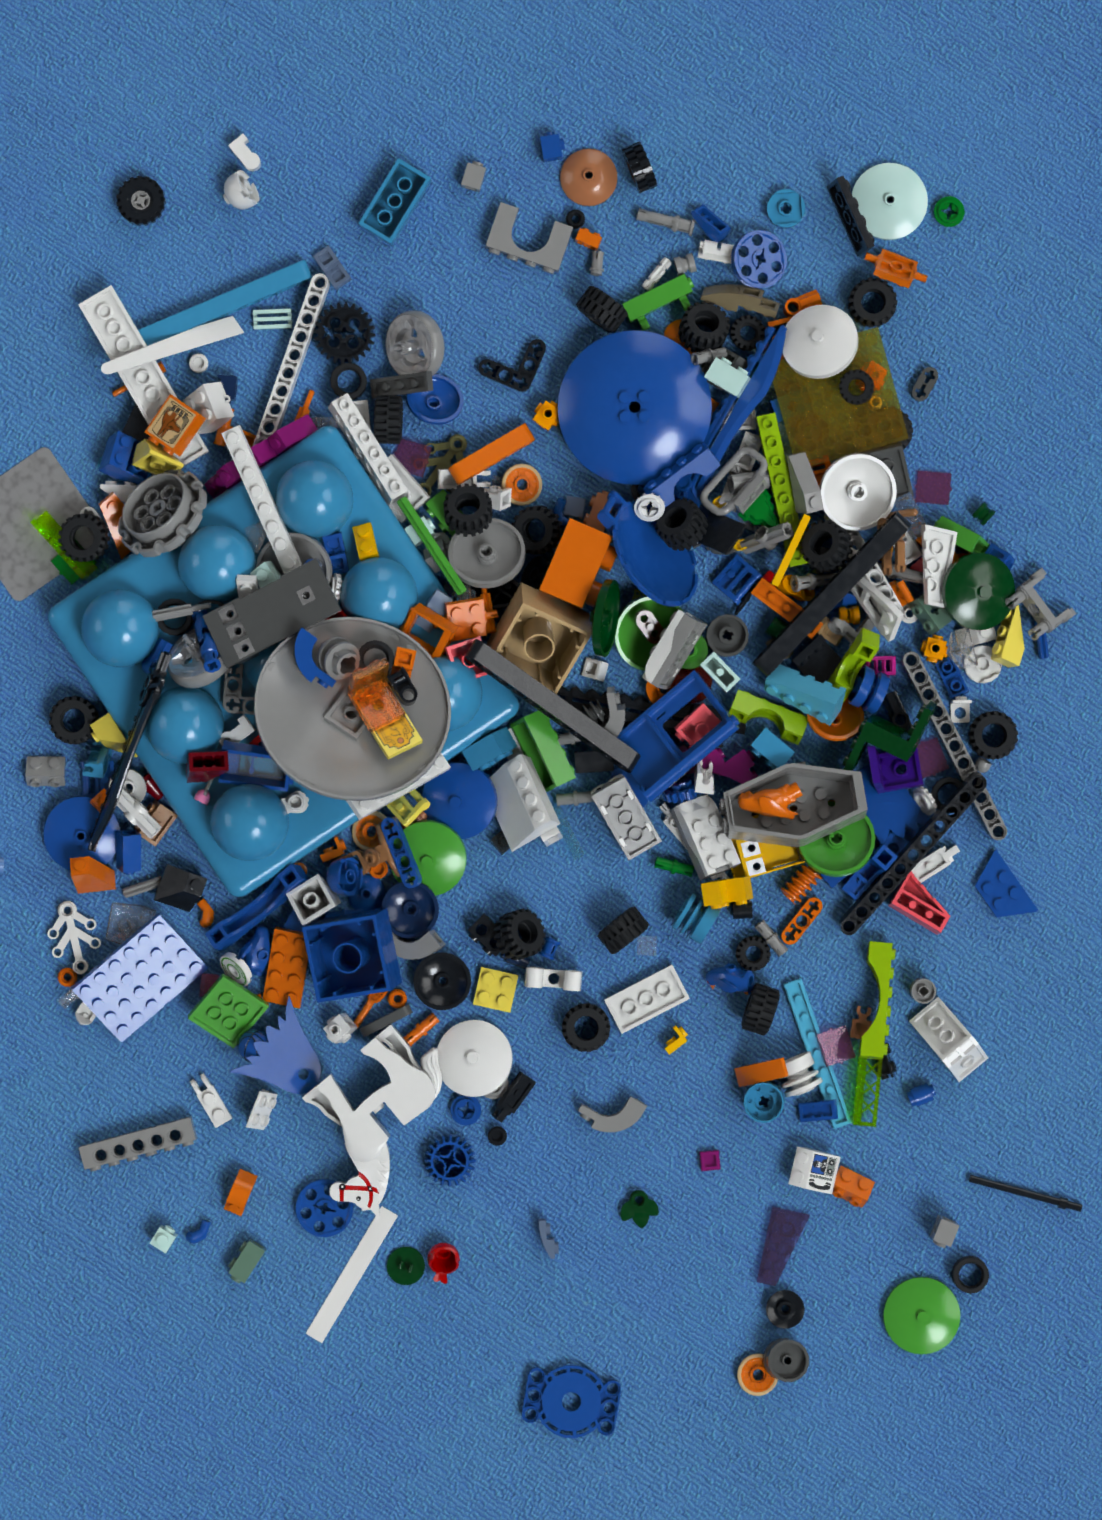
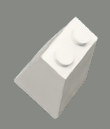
M319 874L286 893L303 926L341 903L337 894L330 890L327 881Z

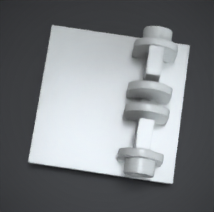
M265 1089L259 1091L246 1124L247 1128L265 1129L270 1121V1113L276 1105L278 1094L269 1093Z

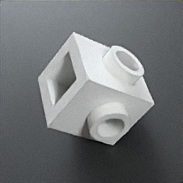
M346 1013L331 1017L326 1022L328 1025L323 1029L326 1032V1037L332 1043H346L351 1039V1034L358 1027Z

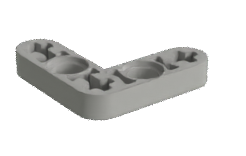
M243 664L240 665V668H236V674H240V678L228 677V673L233 674V669L231 667L228 668L225 672L223 708L229 713L255 715L254 711L246 709V703L249 700H254V697L242 696ZM233 679L239 683V687L235 691H231L228 688V682ZM234 699L235 703H241L240 699H244L242 704L243 711H239L240 707H234L233 710H230L227 702Z

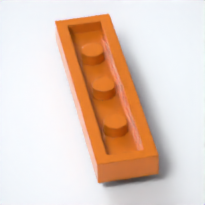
M761 578L751 592L753 596L789 623L803 609L764 578ZM820 622L807 636L813 639L823 626V623Z

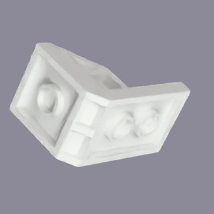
M939 997L909 1020L911 1025L934 1050L958 1082L988 1059V1056L978 1042Z

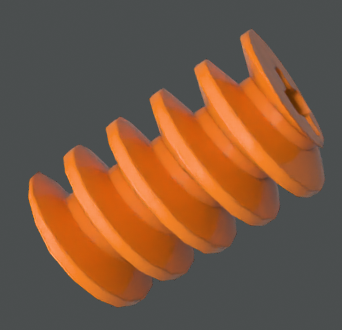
M805 865L801 866L803 872L796 871L798 878L791 876L793 883H785L788 889L780 888L781 892L793 904H795V900L798 902L802 901L799 895L807 896L805 889L812 890L810 883L817 885L815 878L822 879L809 865L808 867Z

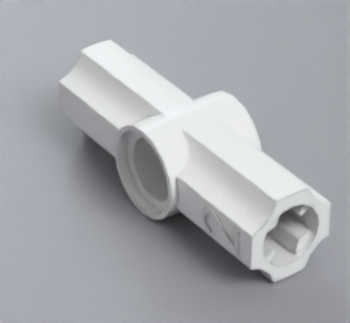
M123 788L117 806L133 825H137L147 837L152 839L161 830L162 826L148 813V809L141 802L135 800Z

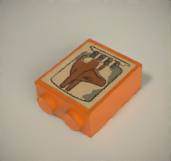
M170 394L145 430V433L150 436L148 440L158 446L159 443L164 445L163 450L171 456L174 453L181 456L206 418Z

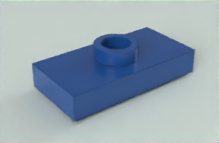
M836 1099L798 1103L800 1122L838 1119Z

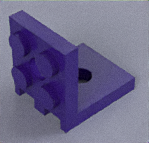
M875 746L867 747L873 785L878 794L924 786L918 748H916L912 757L906 762L888 752L879 754ZM899 765H905L907 767V770L904 774H898L896 772V769Z

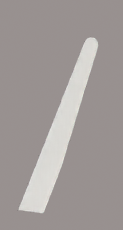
M230 316L197 326L102 364L101 371L104 374H112L244 333L235 318Z

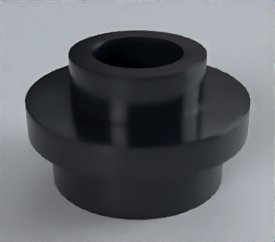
M571 210L566 216V223L572 226L573 229L581 228L585 223V216L580 210ZM574 216H577L579 218V221L577 223H574L572 221V218Z

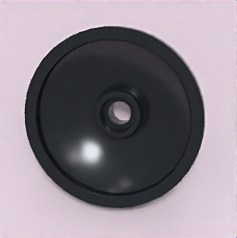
M445 952L434 953L423 959L416 968L413 980L414 989L418 998L428 1007L436 1010H449L461 1004L467 997L471 987L470 971L459 957ZM441 977L446 978L445 984H440L439 979Z

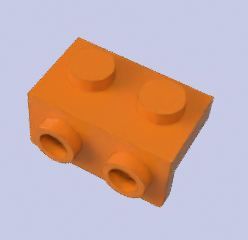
M841 1165L837 1171L832 1194L837 1198L850 1202L855 1207L862 1208L868 1201L875 1182Z

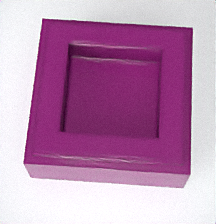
M719 1150L700 1151L701 1171L721 1169Z

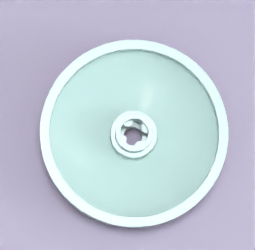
M882 163L869 168L859 177L852 191V196L858 201L859 212L866 219L868 232L877 239L897 240L911 234L921 224L927 211L928 196L922 180L913 170L901 164ZM892 197L893 203H888L887 198Z

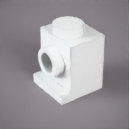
M500 486L484 488V492L487 491L489 498H491L492 509L501 511L511 506L512 488L508 487L503 490Z

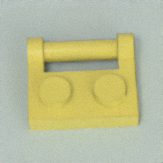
M416 789L409 792L417 802L415 806L405 796L386 805L405 827H408L422 811L430 807V802L427 798H423Z

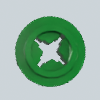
M952 196L941 198L934 208L935 219L945 227L958 225L965 214L962 202ZM951 204V211L957 214H951L949 220H947V214L943 211L947 210Z

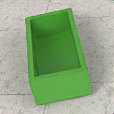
M538 710L510 724L523 754L531 757L546 792L576 778L574 768L569 764L566 752L561 747L558 735L552 729L550 719Z

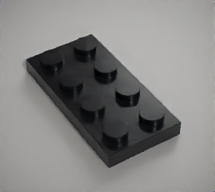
M840 176L831 182L827 189L858 257L875 246L874 238L867 230L865 217L859 212L857 199L851 194L850 183L848 180H845L844 176Z

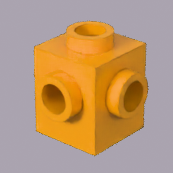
M552 400L550 403L548 401H545L544 404L540 402L534 410L537 414L534 416L533 421L549 432L553 425L557 427L559 424L558 404ZM550 412L552 415L550 417H546L545 413Z
M932 634V638L927 637L926 641H922L920 651L923 652L922 656L926 657V661L937 663L938 660L942 661L943 657H947L949 646H946L947 641H943L942 636ZM933 645H937L939 647L938 652H934L932 650Z

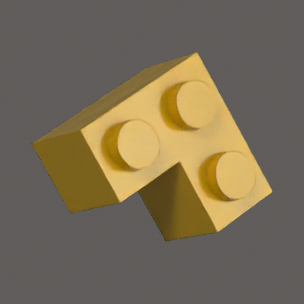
M750 876L701 883L704 907L711 906V909H718L730 906L729 902H736V905L747 904V900L753 899Z

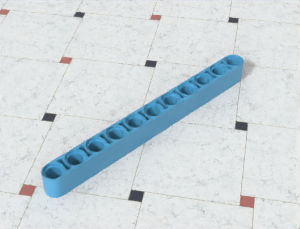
M302 260L138 331L147 346L197 326L218 320L312 279V274L306 260Z

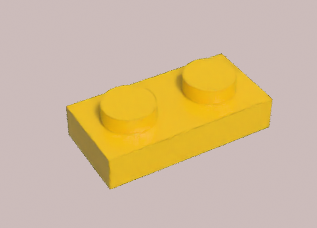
M371 522L352 527L360 561L379 557Z

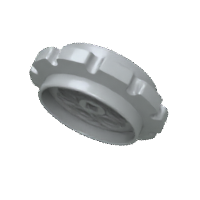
M181 469L166 470L164 473L153 475L141 482L127 498L122 516L119 518L118 531L123 537V544L134 554L140 553L143 557L160 556L161 553L170 552L184 544L187 538L198 528L203 518V510L207 505V493L203 489L202 482L189 471L184 473Z

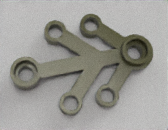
M453 435L448 442L428 443L425 446V451L429 455L435 454L436 451L448 450L445 456L424 460L418 458L414 461V467L417 470L437 465L427 481L420 484L422 488L428 489L427 494L429 496L432 493L431 487L438 479V469H448L451 467V459L454 455H456L457 462L464 459L463 452L467 448V441L462 435ZM455 441L461 442V446L459 448H456L454 446ZM429 445L434 446L433 452L427 451ZM422 461L423 467L418 468L416 463Z

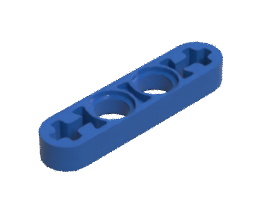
M396 817L385 818L381 822V829L402 882L407 888L418 887L422 882V877L402 826ZM390 823L394 824L392 829H388L387 825ZM396 832L398 833V835H395V836H392V837H391V835H390V834H394V833H396ZM396 838H399L402 842L400 849L394 846ZM403 856H406L409 859V864L407 867H404L401 864V858ZM412 868V871L405 873V870ZM412 876H414L415 880L413 882H409V879Z

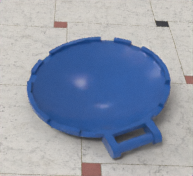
M609 492L607 502L604 508L599 511L597 519L613 535L617 556L628 577L642 593L664 606L675 607L689 601L694 595L698 583V575L695 574L694 568L697 563L693 550L689 551V549L685 548L683 551L678 549L675 551L669 548L657 534L654 526L656 524L655 521L641 520L635 514L634 503L636 501L626 502L618 492ZM649 504L647 506L648 512L653 507ZM612 507L617 510L614 517L610 514Z

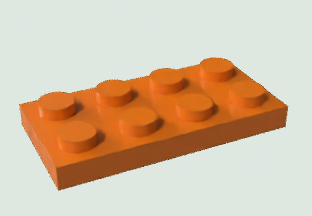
M275 927L263 993L264 1001L286 1006L290 996L293 1007L300 1009L309 962L303 932Z

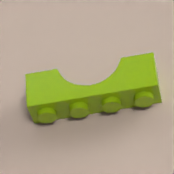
M865 628L861 629L827 681L832 683V687L837 689L840 686L847 688L844 701L852 691L857 674L866 661L871 662L879 650L880 635Z
M741 690L737 691L729 710L730 715L733 714L739 722L744 724L756 717L771 720L778 727L780 738L799 745L808 723L807 717L802 713L791 711L782 705L773 704L767 699L758 698L747 691Z

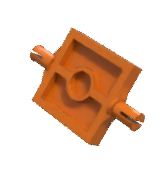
M883 248L878 256L867 252L864 260L875 263L873 275L896 283L901 287L909 288L914 279L925 283L928 275L917 272V261Z
M482 597L444 603V618L459 626L452 641L487 636V619L498 618L497 610L486 612Z

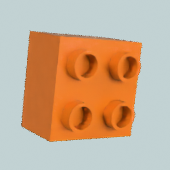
M570 518L539 591L583 610L585 604L594 607L602 586L601 583L595 581L600 568L610 572L617 557L615 547L610 545L613 536Z

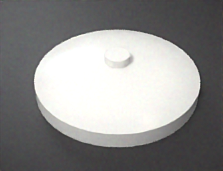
M830 305L807 307L795 314L786 325L787 330L783 347L784 358L796 373L804 377L823 379L834 376L843 371L856 355L859 343L856 326L850 316L837 307Z
M854 453L837 459L825 471L820 483L825 514L833 522L848 530L861 531L877 526L878 520L886 518L895 504L897 489L892 472L881 460L868 454Z
M468 1020L454 1025L443 1035L437 1047L443 1082L451 1090L463 1096L481 1097L493 1093L504 1084L512 1068L513 1054L507 1037L496 1026L485 1021Z

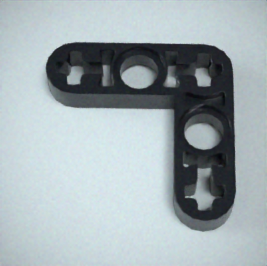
M540 339L531 341L518 371L485 359L479 364V372L482 376L518 392H526L529 390L543 359L546 345ZM540 343L543 350L542 352L538 351L536 357H540L539 360L528 357L529 353L531 355L534 353L532 346ZM526 361H533L535 369L527 371L524 368ZM490 363V368L496 370V366L500 367L496 373V378L492 377L494 373L491 371L484 373L482 365ZM506 370L510 373L509 380L502 381L499 378L501 371ZM513 374L517 375L515 378L517 380L521 381L522 378H525V383H527L528 385L523 386L522 388H519V384L517 382H514V385H511L510 383L513 380Z

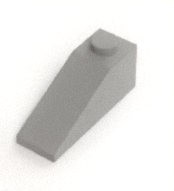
M802 452L787 456L796 513L808 514L824 510L821 490L806 453Z

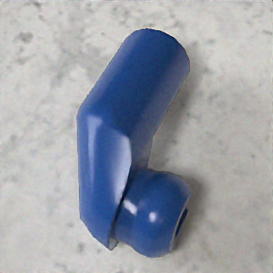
M202 1219L199 1230L189 1231L186 1234V1240L192 1244L204 1240L207 1237L211 1222Z

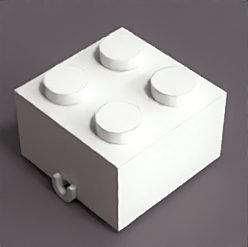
M221 382L202 384L183 399L186 405L206 418L197 431L199 434L215 432L234 417L229 403L231 399L226 395Z

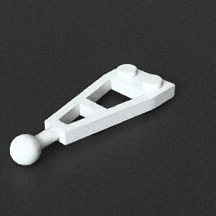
M863 577L851 589V592L879 633L889 642L895 639L904 614L887 596ZM870 596L885 607L881 617L870 603Z

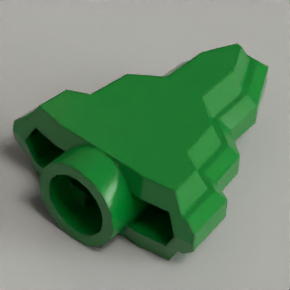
M766 489L744 514L740 512L737 514L743 521L749 520L754 525L771 528L780 524L778 518L773 513L774 506L770 501L771 495Z

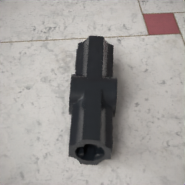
M896 690L886 694L883 704L891 719V723L909 731L912 724ZM898 714L905 717L903 725H898L895 722V717Z

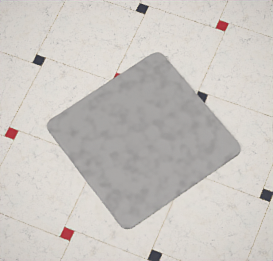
M45 447L40 448L0 476V580L16 601L24 600L60 575V571L53 565L51 560L62 552L60 548L62 545L58 542V539H60L58 533L62 530L61 525L67 522V518L80 514L84 507H89L53 453ZM85 511L86 514H94L93 512ZM86 526L80 527L75 534V539L84 549H88L92 545L94 537Z

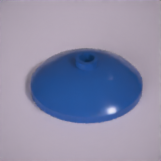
M439 374L432 376L433 391L406 394V402L412 414L419 420L429 424L441 425L449 423L459 416L463 408L464 399L459 386L451 379Z

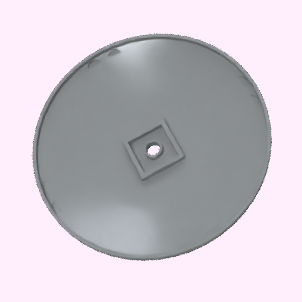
M360 617L326 619L305 629L318 639L312 650V658L320 670L321 668L317 661L319 647L321 643L333 637H343L356 646L358 651L366 642L373 640L386 643L392 649L394 657L397 646L416 651L410 679L417 690V699L410 706H405L400 701L399 703L423 741L421 744L390 759H387L349 698V693L378 679H370L362 675L357 669L356 673L342 680L334 679L336 680L332 688L328 686L326 689L317 683V677L310 683L300 672L294 652L298 633L287 637L279 644L266 661L260 673L254 697V714L263 746L275 764L288 777L306 789L326 797L346 801H365L383 798L409 787L432 767L441 754L448 736L451 721V703L447 684L441 670L430 654L417 641L386 623ZM373 648L365 653L363 661L365 666L371 671H379L385 667L387 658L382 650ZM409 691L403 693V697L406 700H412L414 697ZM353 711L356 713V717L350 719L346 716V712Z

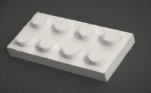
M670 965L604 999L621 1034L690 998L673 965Z

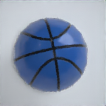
M248 1030L242 1034L238 1041V1051L247 1062H250L247 1059L248 1056H259L253 1045L254 1042H269L266 1033L261 1030Z

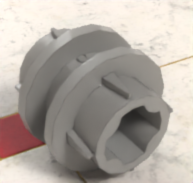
M333 637L321 643L317 661L322 671L334 679L342 680L356 673L359 667L360 654L356 646L343 637Z

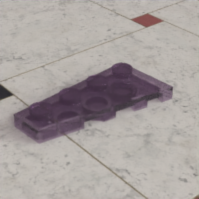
M772 1206L756 1282L776 1286L810 1214Z

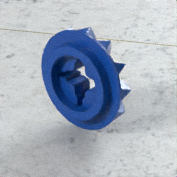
M463 1095L457 1097L451 1105L452 1118L460 1125L474 1124L481 1115L479 1101L475 1097ZM467 1102H469V1109L474 1112L467 1113L465 1118H463V1111L458 1109V1107H465Z

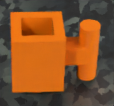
M894 580L889 583L902 607L914 601L904 580L898 583Z

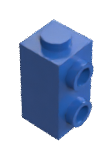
M135 829L116 831V868L126 875L141 871V834Z

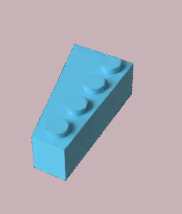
M779 665L766 678L764 691L783 700L786 704L800 709L803 713L809 714L829 726L842 709L847 689L841 686L837 689L832 687V683L827 681L824 683L818 682L811 675L801 676L799 671L783 665Z

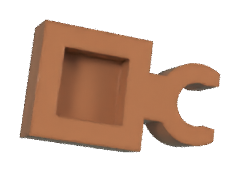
M857 1006L858 1019L852 1018L851 1038L860 1039L872 1025V1021L867 1020V1017L871 1014V1007H868L867 1012L862 1014L860 1012L861 1006Z

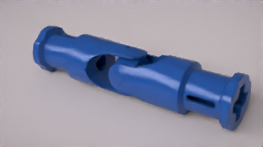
M207 609L194 611L191 616L195 622L194 629L200 647L201 658L204 660L203 666L205 671L213 673L221 668V662L217 658L219 655L217 646L203 618V615L208 612Z

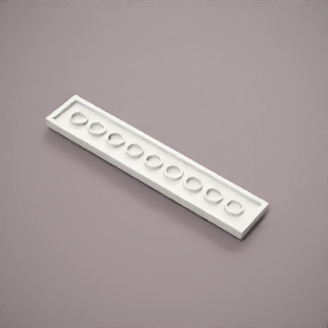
M112 285L78 304L110 360L147 346ZM156 360L118 371L148 425L170 394L178 399ZM197 432L181 456L175 453L173 455L185 466L206 454L209 450Z

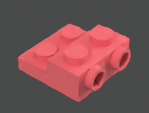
M702 702L690 715H687L674 727L677 731L675 735L682 742L686 740L690 744L688 747L690 748L718 725L721 720Z

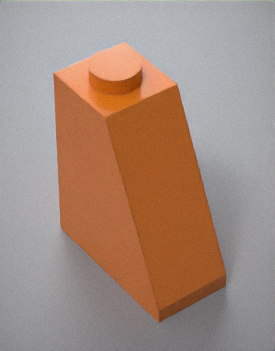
M90 856L70 858L71 878L78 894L116 889L115 871Z

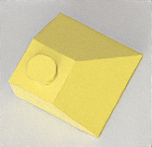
M144 439L136 445L132 465L156 475L164 473L166 470L182 469L184 466L174 455L171 456L165 452L163 446H157L148 439Z
M109 713L90 725L93 730L91 735L97 743L100 741L105 747L123 753L122 748L123 745H126L127 739Z

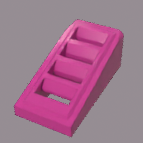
M896 656L873 657L871 661H874L875 675L879 673L878 661H882V673L889 676L896 675ZM886 660L890 662V671H886ZM866 661V666L870 667V662Z

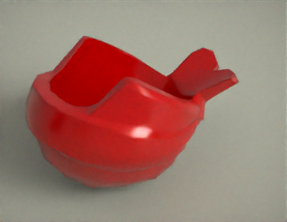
M438 1243L428 1252L427 1261L429 1267L436 1274L433 1281H441V1283L447 1284V1274L458 1269L460 1257L455 1246L449 1243Z

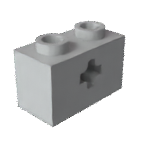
M938 1215L930 1234L935 1245L946 1248V1245L951 1247L959 1224L956 1221Z

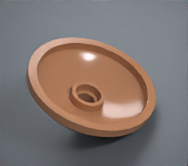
M582 149L571 154L564 162L560 173L561 187L566 196L574 203L582 206H596L605 202L613 194L617 185V170L613 161L605 153L596 149ZM588 172L593 175L590 179L585 177V174Z

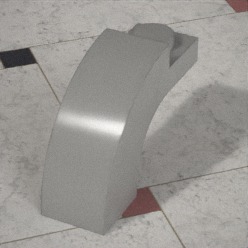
M615 686L607 687L606 693L610 712L609 716L599 725L615 737H618L624 725L626 706L625 703L621 704L620 694L615 691Z

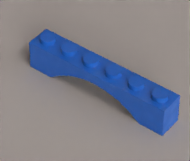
M291 863L275 877L274 881L261 895L237 913L217 923L205 933L206 937L214 949L225 951L288 900L286 893L309 880V877L300 865Z

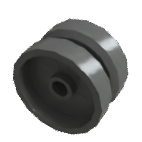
M725 614L718 616L710 623L706 631L708 647L712 652L721 657L737 655L744 650L748 643L749 633L747 626L742 619L735 615ZM727 632L731 635L729 640L724 639V633Z
M778 1338L765 1348L763 1365L771 1377L783 1382H794L807 1372L809 1355L806 1348L799 1342L788 1338ZM786 1357H788V1361H786V1364H785V1363H784V1359H785Z

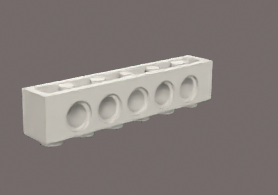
M346 393L332 401L328 409L388 506L404 497L408 492L406 486L349 394Z

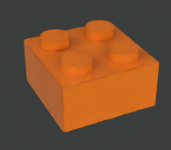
M580 228L575 242L598 251L602 241L600 234L596 232L591 233L586 228Z

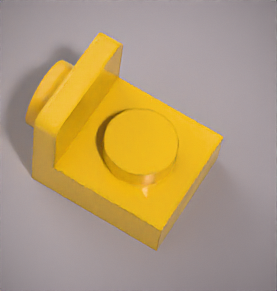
M675 1025L673 1029L679 1037L676 1039L673 1036L666 1042L665 1050L669 1055L687 1042L685 1037L688 1034L682 1026L678 1028Z

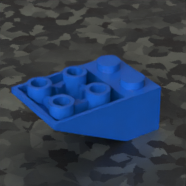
M117 431L108 438L98 471L114 479L140 484L154 475L132 465L136 445L140 441L120 431Z

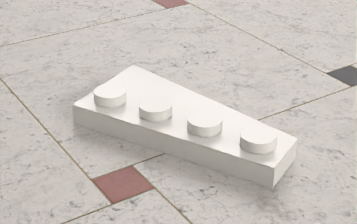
M921 524L924 604L945 608L942 600V584L945 574L953 562L958 532Z

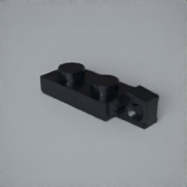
M520 1071L496 1104L492 1116L502 1123L507 1115L515 1113L536 1082Z

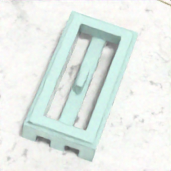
M292 309L253 310V329L292 328ZM288 313V316L282 317H257L258 314ZM288 321V324L258 325V322Z

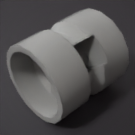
M917 978L911 983L909 992L916 1002L926 1004L935 998L936 987L934 983L926 978Z

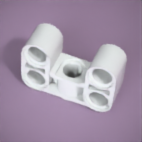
M526 967L525 987L563 988V990L581 991L583 971ZM556 973L559 976L557 984L549 981L550 974Z

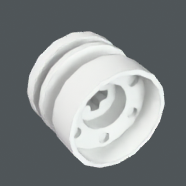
M810 1051L785 1060L789 1076H787L788 1081L783 1083L781 1087L787 1088L791 1086V1089L784 1092L786 1097L798 1096L809 1092L823 1082L821 1077L812 1079L813 1076L819 1073L818 1070H808L815 1063Z

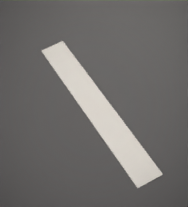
M381 1206L380 1216H375L307 1330V1335L323 1343L398 1215Z

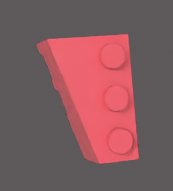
M912 871L902 880L888 904L892 909L936 935L942 932L950 918L947 911L931 896Z

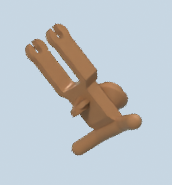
M917 509L898 510L903 517H911L918 514ZM896 511L890 512V514L886 518H880L877 522V529H879ZM901 537L894 544L895 570L897 573L900 571L903 573L906 570L905 542ZM891 548L882 557L881 571L884 575L887 574V576L892 574Z
M381 824L376 825L380 845L368 848L366 851L356 850L340 857L350 858L358 855L363 867V875L369 873L371 867L387 861L394 874L400 877L382 832Z

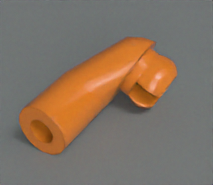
M203 898L197 903L203 911L199 924L201 927L207 928L213 923L214 910Z

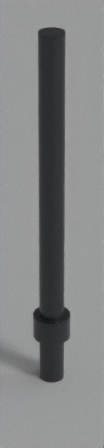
M970 1175L969 1178L971 1183L1057 1205V1208L1064 1210L1068 1208L1081 1212L1082 1204L1068 1201V1198H1057L975 1175Z

